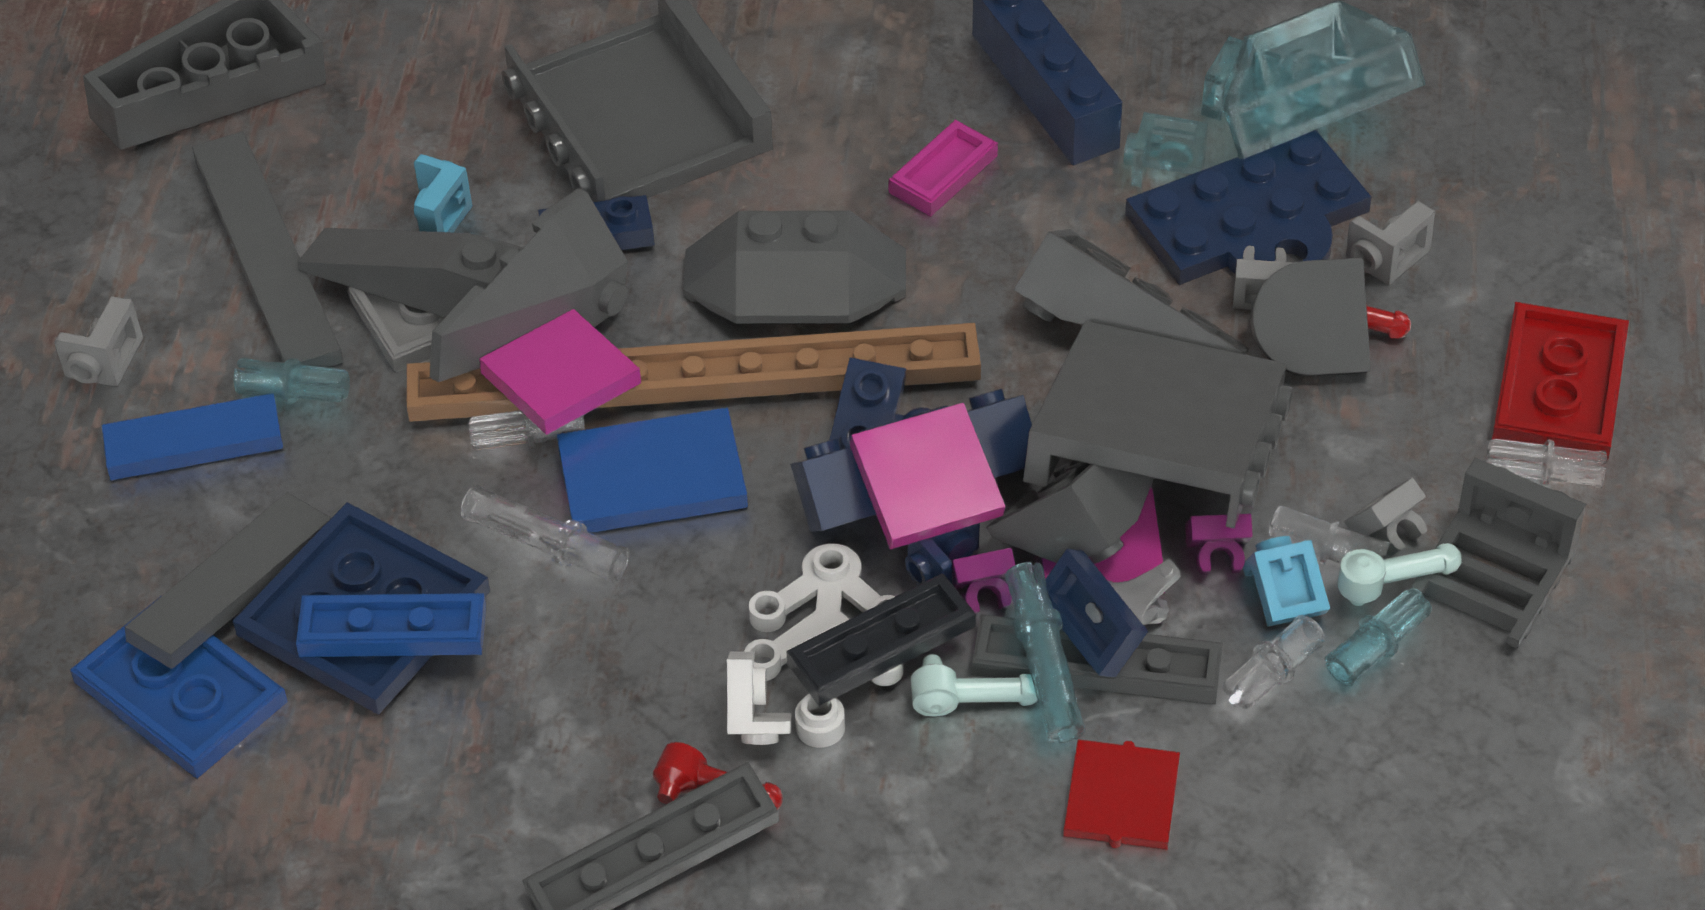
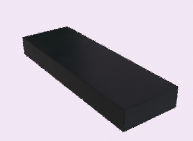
M942 573L787 650V664L818 706L976 627V613Z

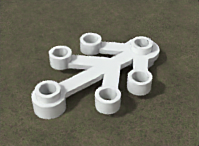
M824 544L815 547L803 559L802 576L778 593L774 591H761L750 599L749 619L751 625L761 632H773L783 626L787 614L817 596L816 611L773 641L758 639L746 646L744 652L754 651V660L759 657L772 659L762 664L754 662V668H766V681L775 678L779 674L781 666L787 662V650L849 620L841 612V601L843 598L847 599L860 611L865 612L895 597L893 595L880 596L860 578L862 574L860 558L849 547L840 544ZM767 608L776 610V612L768 615L759 613L760 610ZM903 664L871 681L881 686L897 683L903 676ZM807 694L797 704L795 709L797 736L806 745L816 748H824L837 743L845 731V715L842 703L837 698H834L818 706L812 696ZM814 713H827L823 716L813 715Z

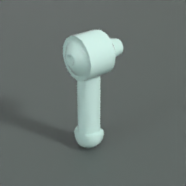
M1446 543L1440 544L1433 550L1382 559L1380 555L1373 551L1356 549L1348 552L1342 558L1337 582L1338 589L1351 604L1362 606L1365 603L1376 600L1381 595L1383 584L1440 572L1448 575L1457 571L1462 563L1461 552L1456 546Z
M933 654L926 656L922 667L917 669L911 676L913 707L918 713L925 716L946 715L955 710L959 703L1019 702V705L1027 706L1036 703L1041 695L1039 681L1031 674H1021L1019 678H956V673L951 668L943 665L938 655Z

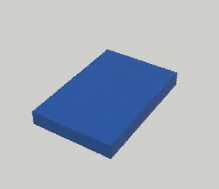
M728 407L557 434L574 535L748 508L747 491Z
M124 625L70 669L75 684L196 779L288 702L284 688L214 635L210 636L171 669L126 642V625Z

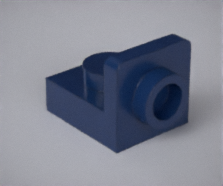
M980 523L908 544V556L905 558V565L915 584L919 585L942 573L952 584L953 564L951 561L971 556L974 551L979 549Z

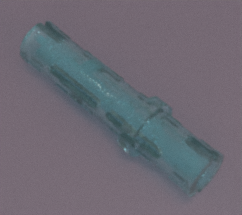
M1032 562L1020 563L1011 567L1005 573V580L1015 608L1016 619L1013 621L1015 637L1023 642L1047 740L1050 743H1054L1056 740H1058V743L1071 742L1083 736L1086 728L1078 707L1069 666L1061 643L1059 632L1063 628L1061 615L1058 610L1053 609L1046 586L1043 566L1037 562L1033 566Z

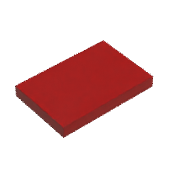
M1515 302L1492 440L1608 460L1612 445L1629 320Z

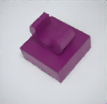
M1251 513L1240 514L1235 528L1226 527L1227 515L1191 516L1185 524L1186 548L1202 547L1196 559L1197 568L1201 575L1210 573V555L1216 550L1225 551L1230 556L1232 573H1239L1242 570L1245 555L1241 545H1246L1253 538Z
M1012 548L951 561L953 564L952 585L956 590L966 588L963 598L976 614L980 612L977 594L980 589L984 588L990 589L996 594L999 609H1005L1010 606L1012 593L1004 580L1011 577L1017 571Z

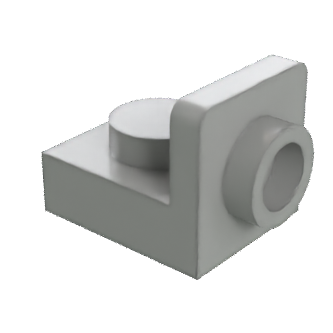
M1417 201L1400 216H1392L1382 229L1357 216L1349 223L1346 258H1363L1364 272L1371 274L1390 286L1431 250L1435 210Z
M111 296L101 316L93 320L88 337L63 332L58 334L54 344L66 377L82 383H98L118 387L143 340L133 301L131 299Z

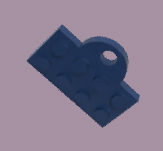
M1313 128L1127 198L1125 215L1176 282L1181 285L1226 267L1235 274L1237 259H1243V253L1247 246H1254L1255 260L1275 261L1276 248H1284L1286 254L1299 256L1303 259L1302 261L1329 260L1333 237L1331 227L1370 212L1372 196L1317 130Z

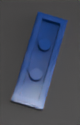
M274 393L102 425L106 466L110 481L283 449Z
M485 594L302 595L296 638L298 656L482 655L486 618Z

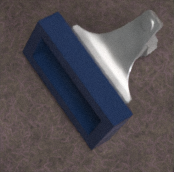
M1066 549L1035 595L1099 676L1116 677L1149 632L1144 624H1158L1167 619V613L1169 612L1167 601L1161 599L1160 596L1181 575L1173 561L1167 559L1157 567L1134 579L1124 582H1112L1103 576L1084 551Z

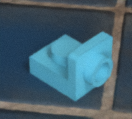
M420 154L414 162L419 194L414 204V216L418 221L419 231L454 233L473 207L466 168L450 161L439 160Z
M1280 536L1255 545L1257 552H1254L1244 562L1243 570L1245 576L1254 575L1267 627L1323 615L1330 610L1312 540L1292 544L1290 536Z

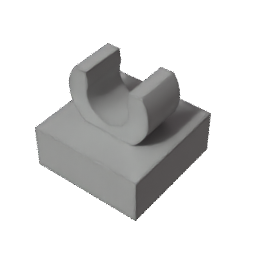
M1247 246L1245 248L1243 259H1237L1233 309L1251 310L1253 301L1264 282L1279 269L1294 263L1286 262L1287 256L1284 248H1276L1275 261L1255 260L1254 246Z
M1412 477L1384 492L1344 522L1357 541L1376 532V539L1380 549L1385 554L1391 556L1405 548L1403 541L1397 535V525L1405 530L1406 535L1411 540L1427 532L1423 518L1418 513L1409 510L1426 496Z

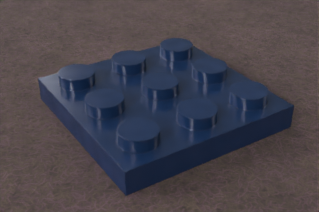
M346 502L233 620V624L238 637L379 715L433 655L299 657L296 638L302 595L484 593L486 597L490 593L488 577Z

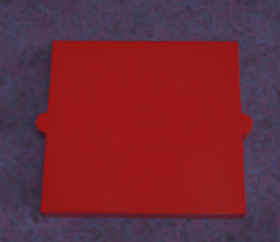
M1078 739L1063 836L1109 842L1112 848H1119L1122 844L1168 850L1180 752L1135 747L1132 741H1125L1123 745Z

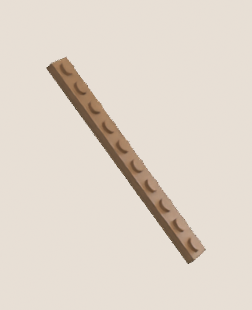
M975 323L618 348L640 368L641 384L597 408L842 390L849 358L906 368L904 386L981 380V361ZM430 362L407 364V412L409 422L523 414L481 374L480 368L437 382L429 378Z

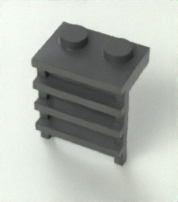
M1475 457L1465 472L1458 512L1437 546L1450 543L1540 583L1536 586L1461 553V565L1457 571L1449 575L1525 607L1524 610L1521 611L1436 573L1417 577L1407 592L1406 600L1418 604L1424 594L1509 631L1506 644L1518 649L1523 638L1526 639L1529 635L1538 613L1541 614L1545 608L1547 598L1552 589H1556L1565 567L1567 564L1570 565L1575 557L1586 503L1571 498L1561 491L1552 490L1516 475L1506 468L1497 467Z

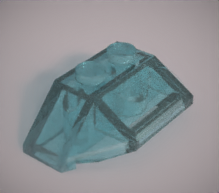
M1335 0L1244 36L1223 108L1239 159H1245L1424 86L1426 82L1411 33L1399 27H1393L1383 20L1341 0Z

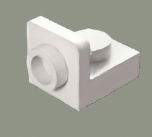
M754 651L729 652L727 658V733L741 734V742L744 744L765 745L778 743L779 734H790L792 713H755V705H766V668H754Z

